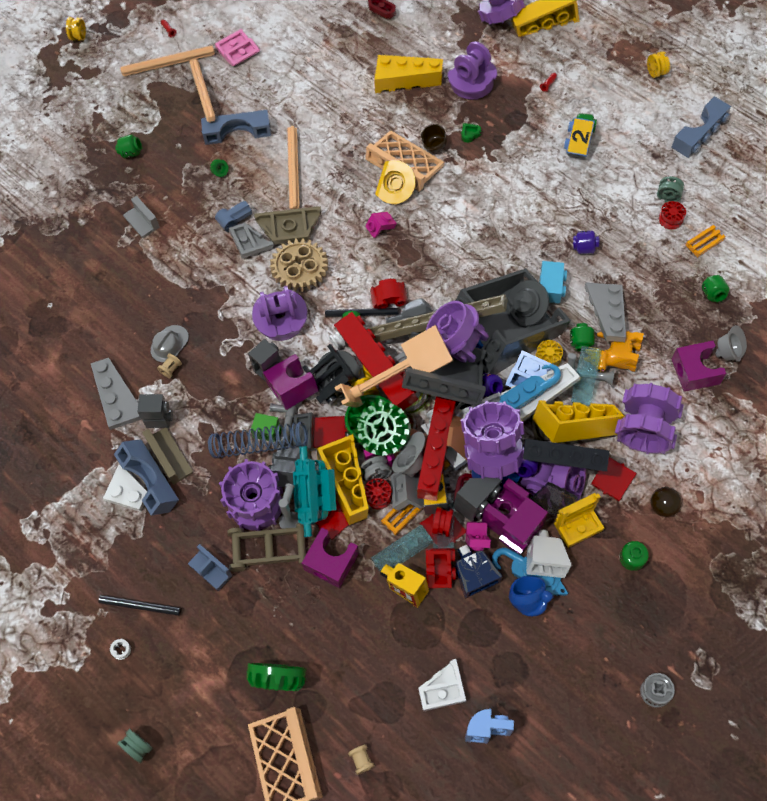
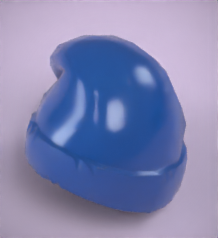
M528 575L516 579L509 591V600L512 606L523 615L532 617L543 614L547 609L548 602L553 598L552 593L546 590L545 581L537 576Z

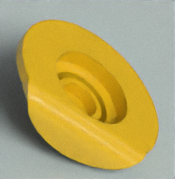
M398 160L386 161L377 185L376 196L388 204H400L409 199L416 185L415 174L411 167Z

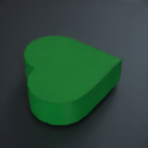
M463 123L461 133L463 142L470 143L474 138L480 137L481 127L479 125Z

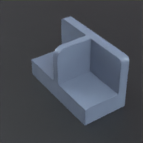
M199 544L197 546L199 552L188 565L219 591L232 577V574L226 566Z

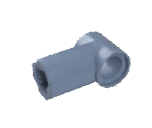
M242 201L229 210H219L215 215V219L226 232H229L230 227L236 226L238 222L250 216L252 210L246 201Z

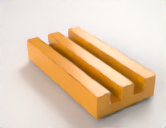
M712 225L687 241L685 246L696 257H699L724 241L726 236L724 234L721 235V231L719 229L716 230V226ZM714 237L717 238V239H715L714 241H712V242H710L709 244H707L706 246H704L703 248H701L700 250H698V251L696 250L697 248H699L700 246L706 244L708 241H710V240L713 239Z
M409 504L389 523L388 521L398 512V510L393 508L381 520V523L386 525L396 536L423 508L419 509L416 507L396 528L394 526L414 506Z

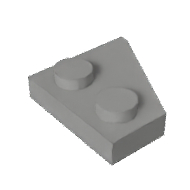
M246 223L229 228V233L242 259L274 249L272 241L268 242L265 240L261 233L253 230Z

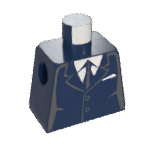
M464 545L457 550L462 559L456 562L455 568L465 599L501 582V574L482 550L472 553L468 545Z

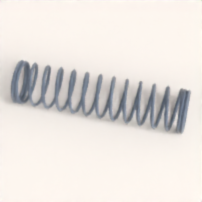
M298 422L297 424L293 423L292 428L286 423L284 429L279 424L277 430L272 425L270 431L265 426L263 432L258 427L256 432L251 428L249 433L245 429L242 433L236 430L235 434L229 431L228 435L222 432L221 436L218 433H214L209 436L208 449L213 458H219L226 455L231 457L233 454L238 456L239 454L245 455L246 453L252 454L253 452L259 453L260 451L267 452L268 450L274 451L275 449L302 447L308 443V431L303 422ZM300 424L302 425L304 430L305 438L303 444L299 436ZM294 425L296 426L295 434H296L297 442H296V440H295L294 432H293V427H294ZM286 426L290 430V443L286 435ZM272 427L274 428L276 433L275 445L272 439ZM279 427L283 431V444L279 437ZM265 428L267 429L269 434L268 446L266 444L264 436ZM258 429L260 430L262 435L261 447L259 445L257 438ZM251 430L253 431L255 436L254 448L250 440ZM244 431L246 432L248 437L247 449L245 448L243 441ZM237 432L239 433L240 438H241V449H240V450L238 449V446H237V443H236V433H237ZM230 433L233 435V438H234V450H233V451L231 450V447H230V444H229V434H230ZM223 434H225V436H226V438H227V451H226V452L224 451V448H223V445H222V435H223ZM212 437H213L214 449H215L216 453L218 454L217 456L214 455L213 450H212V444H211V442H212ZM215 437L218 441V452L215 446ZM292 437L296 444L295 446H291ZM285 439L289 445L288 447H284ZM278 440L282 446L281 448H277ZM271 442H272V445L274 446L273 449H270V448H269ZM264 443H265V446L267 447L266 450H263V449H262ZM256 445H258V447L260 448L259 451L255 450ZM249 446H251V448H252V450H253L252 452H249V451H248V450H249ZM242 447H244V449H245V451H246L245 453H242V452H241V451H242ZM235 448H237V450H238V452H239L238 454H235V453H234V452H235Z

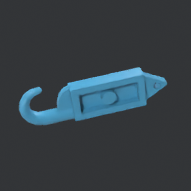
M554 364L542 366L543 370L547 368L552 369L554 376L546 381L539 376H531L501 395L499 402L503 403L506 401V404L516 410L522 408L560 380V369Z
M506 547L499 548L493 553L492 563L498 570L501 569V566L498 564L497 559L500 555H505L513 560L511 571L515 577L520 578L530 575L526 573L527 557H523ZM530 575L543 579L546 583V590L550 591L552 595H568L561 582V578Z

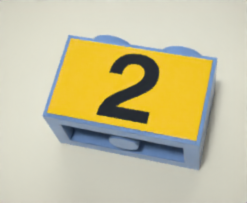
M574 117V120L569 122L568 131L571 133L570 138L565 140L564 149H567L566 153L587 157L595 121Z

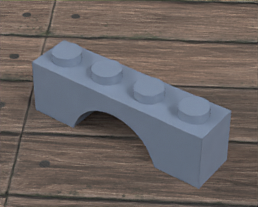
M714 96L704 106L700 118L703 120L704 125L696 128L685 126L675 136L671 148L687 158L693 153L696 154L701 144L706 143L711 134L717 132L721 123H725L728 120L731 106Z
M268 110L215 116L216 120L214 122H208L206 118H201L202 135L205 145L222 143L227 134L236 130L247 131L254 138L271 136Z
M123 441L114 455L122 469L137 474L145 482L147 493L143 497L142 502L151 516L170 512L179 499L143 441Z

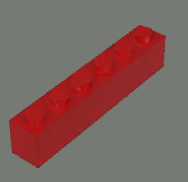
M350 312L335 323L334 326L370 375L375 377L396 365V362L390 355L386 356L384 354L386 350L383 345L373 340L375 338L373 332L363 327L365 322L360 316L356 317L353 312ZM402 371L380 383L379 387L392 404L405 410L418 400L415 394L418 391L402 388L404 374Z
M436 396L417 487V498L438 500L448 449L449 427L455 413L457 401Z

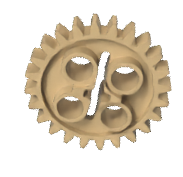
M296 238L294 243L288 240L287 246L282 243V249L276 248L277 253H272L273 259H270V270L272 277L275 278V282H280L281 287L285 285L288 289L293 287L294 292H296L297 288H300L303 292L304 287L311 290L310 285L316 287V281L322 282V276L326 277V271H328L326 252H323L322 247L318 248L317 243L312 245L311 240L305 243L304 238H302L301 242H298Z

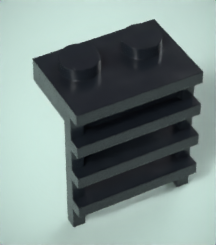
M332 344L327 346L331 353L311 370H309L307 365L302 367L306 373L311 372L314 376L318 370L334 357L338 361L317 379L314 377L320 392L316 399L320 404H331L343 394V392L335 390L337 385L342 383L352 386L351 384L358 380ZM341 366L344 371L322 388L320 383Z

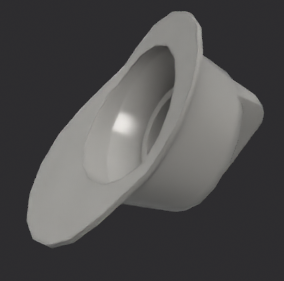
M171 325L157 333L151 345L152 357L156 361L164 363L169 353L177 356L188 341L189 334L187 330L179 325Z
M734 325L727 334L718 339V349L715 355L717 357L722 356L727 361L736 360L740 362L745 354L747 342L745 334L739 326Z
M416 432L409 437L407 444L392 464L394 473L403 472L413 477L421 469L424 457L422 449L425 445V435L423 432Z

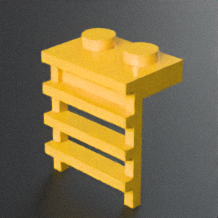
M593 493L558 511V518L555 519L554 525L568 548L604 530V526L594 512L601 497L599 493Z

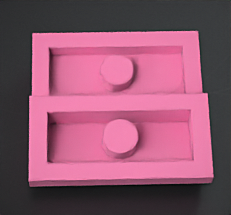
M242 29L215 43V48L232 66L260 52V49L251 37L248 38Z

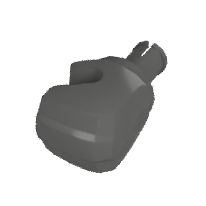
M419 298L406 304L402 308L401 314L386 317V322L390 323L433 311L429 303Z

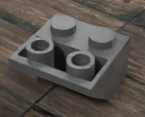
M488 477L484 479L470 478L457 492L453 508L471 522L476 517L480 519L487 504L490 503L492 505L499 496L498 493L502 489L500 487L502 480Z

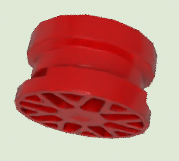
M676 201L665 203L658 217L659 223L666 229L673 230L679 228L686 216V208Z
M376 478L370 480L365 485L367 504L372 509L381 510L391 503L392 491L387 481Z
M437 507L432 535H443L444 533L445 537H449L453 509L447 511L443 510L442 507Z

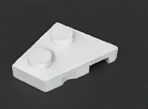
M118 465L103 499L107 502L141 512L144 507L142 499L147 491L127 470L122 469L121 465Z
M453 659L446 667L438 671L429 681H426L418 688L423 711L466 702L456 659Z

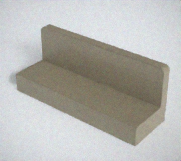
M163 428L153 435L149 429L142 432L173 485L193 474L191 467L167 428Z

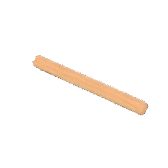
M211 45L121 66L120 70L123 76H128L213 56L215 51Z
M197 59L190 60V67L208 122H214L216 118Z
M291 126L287 128L289 209H299L297 128Z

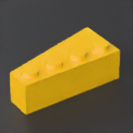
M538 0L522 8L517 13V16L511 17L512 25L518 37L537 33L539 29L549 30L552 29V26L559 24L560 26H565L567 22L571 21L574 23L580 22L577 0Z
M378 55L374 79L375 94L381 93L382 90L392 92L398 88L408 90L414 86H419L420 88L440 86L442 84L443 59Z
M539 400L533 420L551 442L559 443L617 435L615 433L617 421L625 416L612 404L590 403V406L573 402V405H563L561 401H555L554 404H546V401Z
M353 434L317 448V460H322L325 463L326 469H334L336 499L348 524L351 525L366 519L369 508Z

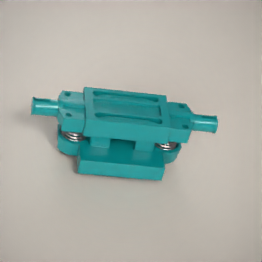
M308 446L299 447L300 459L295 461L296 471H293V485L295 486L294 505L295 512H298V522L304 526V537L313 536L312 524L325 520L328 516V511L336 510L334 469H326L325 463L322 460L308 458Z

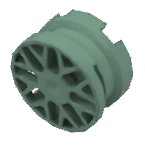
M664 177L660 181L657 197L660 200L664 199L666 203L669 201H680L684 190V182L677 177Z
M130 728L126 732L125 738L117 743L139 763L143 761L142 756L150 753L153 749L138 734L132 732Z

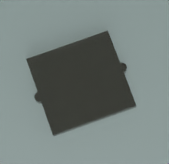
M548 482L530 499L548 513L557 517L558 511L575 503L578 500V496L566 491L565 488H560Z

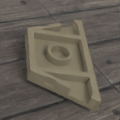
M321 206L256 213L254 218L274 245L288 243V240L293 243L296 238L298 242H301L302 238L305 241H309L321 215Z

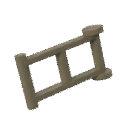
M300 523L296 524L295 528L244 532L242 528L227 530L228 536L232 537L233 564L229 565V571L231 572L244 571L246 569L245 566L293 561H299V564L302 565V561L306 556L304 526ZM297 534L298 555L274 557L273 536ZM264 537L266 558L241 560L240 539Z

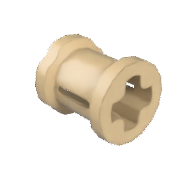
M169 353L166 361L159 365L157 369L165 377L171 378L174 370L181 366L182 362L176 356Z
M367 745L357 747L348 753L354 760L357 775L375 767L367 754Z

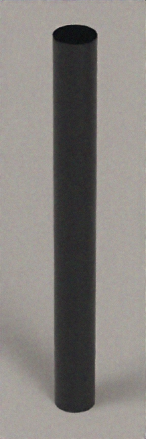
M398 308L325 310V317H342L343 313L347 311L359 312L361 316L398 315Z
M100 595L99 603L176 616L181 614L180 607Z

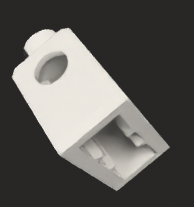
M539 530L536 536L532 537L527 548L526 573L565 578L571 567V562L562 540L549 537V533L546 530Z

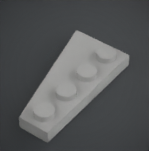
M585 283V290L589 294L590 303L594 306V313L598 316L605 341L625 342L626 329L622 285Z
M106 358L91 363L109 429L112 430L142 420L137 413L138 402L110 359Z

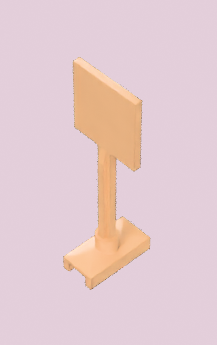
M434 325L401 344L407 356V359L361 385L357 384L354 387L342 383L337 385L335 390L343 392L346 398L341 401L342 405L354 408L363 405L360 396L364 395V392L406 370L407 367L432 373L454 361L437 326Z

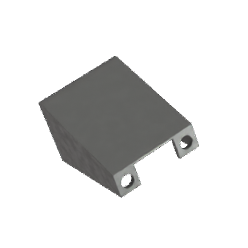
M525 268L461 289L455 301L467 304L506 294L508 299L511 290L518 283L524 281V277H527L528 280H537ZM507 307L505 312L480 317L479 324L485 328L484 331L489 335L487 341L481 340L483 343L482 349L486 350L483 359V373L496 375L517 362L521 351L530 354L537 350L541 342L553 340L560 336L571 320L560 307L555 310L551 318L546 313L540 322L528 327L521 326ZM560 316L562 321L558 322L557 317Z

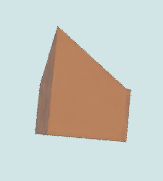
M453 416L449 427L447 446H451L467 460L464 445H466L464 432H462L461 426L462 418Z

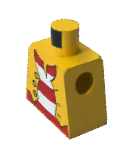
M400 563L395 568L386 564L380 572V575L387 579L389 588L417 608L429 592L426 578Z

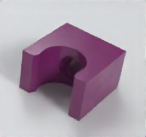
M714 341L676 348L671 360L683 392L720 385L727 374L725 368L710 369L705 367L700 361L711 356L715 348Z
M296 354L263 372L268 387L285 410L319 391L311 372L301 376L304 371Z
M508 478L497 499L492 505L488 503L484 508L482 522H486L487 527L502 536L504 534L502 527L526 497H529L530 493ZM507 509L509 514H503L499 510Z
M526 497L502 527L504 534L500 537L499 541L521 555L530 544L532 537L536 536V533L544 526L548 512Z
M321 528L303 559L302 566L304 571L340 588L359 554L358 545L351 542L344 554L331 556L325 552V548L330 542L328 530Z

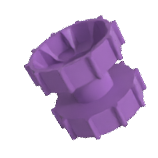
M483 0L479 3L480 10H478L481 21H485L489 25L498 22L503 23L505 20L517 16V13L525 7L524 0Z
M634 383L629 390L625 389L622 403L625 404L624 411L630 414H626L625 417L617 421L615 429L618 437L617 441L622 442L629 449L645 452L646 454H665L666 451L674 449L677 439L675 434L676 427L670 424L682 416L684 406L681 404L682 396L670 390V387L665 388L653 383L638 385Z
M485 401V403L474 408L469 407V412L464 419H461L462 432H464L466 444L464 449L468 470H473L481 475L482 479L488 477L502 480V477L514 472L518 473V468L523 461H526L523 459L524 448L521 435H524V424L520 420V409H514L506 404V401L503 403Z
M245 459V462L233 468L228 467V473L223 481L219 482L223 497L221 503L224 507H228L229 510L226 512L230 519L233 518L242 529L261 531L272 524L276 525V520L281 514L279 500L282 499L281 494H283L282 487H278L277 484L279 481L278 474H274L266 466L265 461L258 463ZM251 494H257L256 498L248 499Z

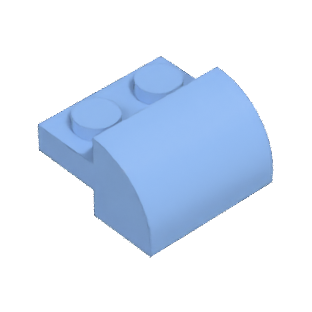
M521 351L505 385L508 387L517 386L531 376H543L552 369L547 368L543 370L542 366L551 363Z
M491 709L479 711L469 722L465 742L488 743L490 735L510 736L514 729V720H508V716L496 715L495 719H492Z

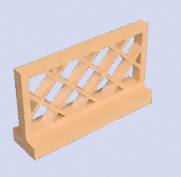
M391 130L374 145L370 143L366 147L365 159L382 170L386 161L398 160L406 164L413 163L414 167H411L415 174V190L418 192L424 188V184L445 163ZM393 138L397 142H388V139ZM380 147H386L387 151L381 150ZM389 147H398V150L390 151ZM401 147H408L410 150H401ZM393 155H399L400 159H396ZM402 155H411L412 158L403 159ZM414 155H422L424 158H415ZM416 163H425V166L417 167ZM428 163H435V164H437V165H436V166H428ZM425 171H427V174H426V175H423V174L420 173V172H425Z
M292 707L286 709L287 711L248 724L265 801H272L271 798L275 790L285 796L283 801H288V799L292 801H315L323 798L301 709ZM286 717L288 726L283 734L276 730L275 726L279 719ZM262 725L269 728L263 740L257 737L255 731L256 727ZM272 731L282 736L276 748L267 743ZM285 739H288L293 744V749L289 756L280 751ZM265 746L274 750L269 762L264 761L261 757V752ZM278 753L287 758L282 770L272 765ZM291 761L296 763L299 769L295 778L285 773ZM270 768L280 773L274 785L267 782L266 778ZM283 776L293 781L287 793L277 788ZM296 783L303 787L305 797L298 800L290 796Z

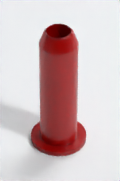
M162 19L161 25L168 32V36L174 37L177 31L172 29L166 20Z
M552 73L544 83L540 84L542 91L547 92L549 90V86L557 78V73Z

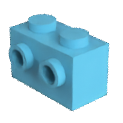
M542 261L539 283L546 288L549 295V303L560 304L561 297H565L566 286H563V281H566L567 270H564V263Z

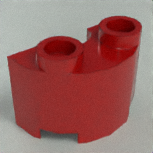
M395 278L381 280L378 286L375 288L371 287L370 294L373 308H387L389 304L401 307L409 303L405 283L397 282Z
M426 549V581L428 588H452V580H456L455 567H451V561H455V549Z

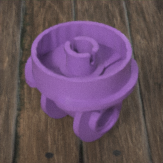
M471 42L466 49L467 56L459 55L454 60V68L449 70L448 80L453 91L458 96L465 99H478L486 96L492 90L494 80L497 78V69L491 62L489 50L479 42Z
M284 286L282 292H274L269 295L264 294L262 291L253 306L252 319L260 333L272 340L284 341L295 337L302 330L307 320V306L303 298L298 293L289 290L287 286Z
M451 301L441 306L432 315L426 327L427 330L436 325L451 356L461 362H475L476 356L472 352L478 341H487L489 335L484 331L485 328L479 324L477 310L473 306L463 304L460 301Z
M538 462L537 472L531 477H523L520 483L532 496L538 498L547 497L549 506L554 510H560L562 507L565 508L580 500L586 480V469Z

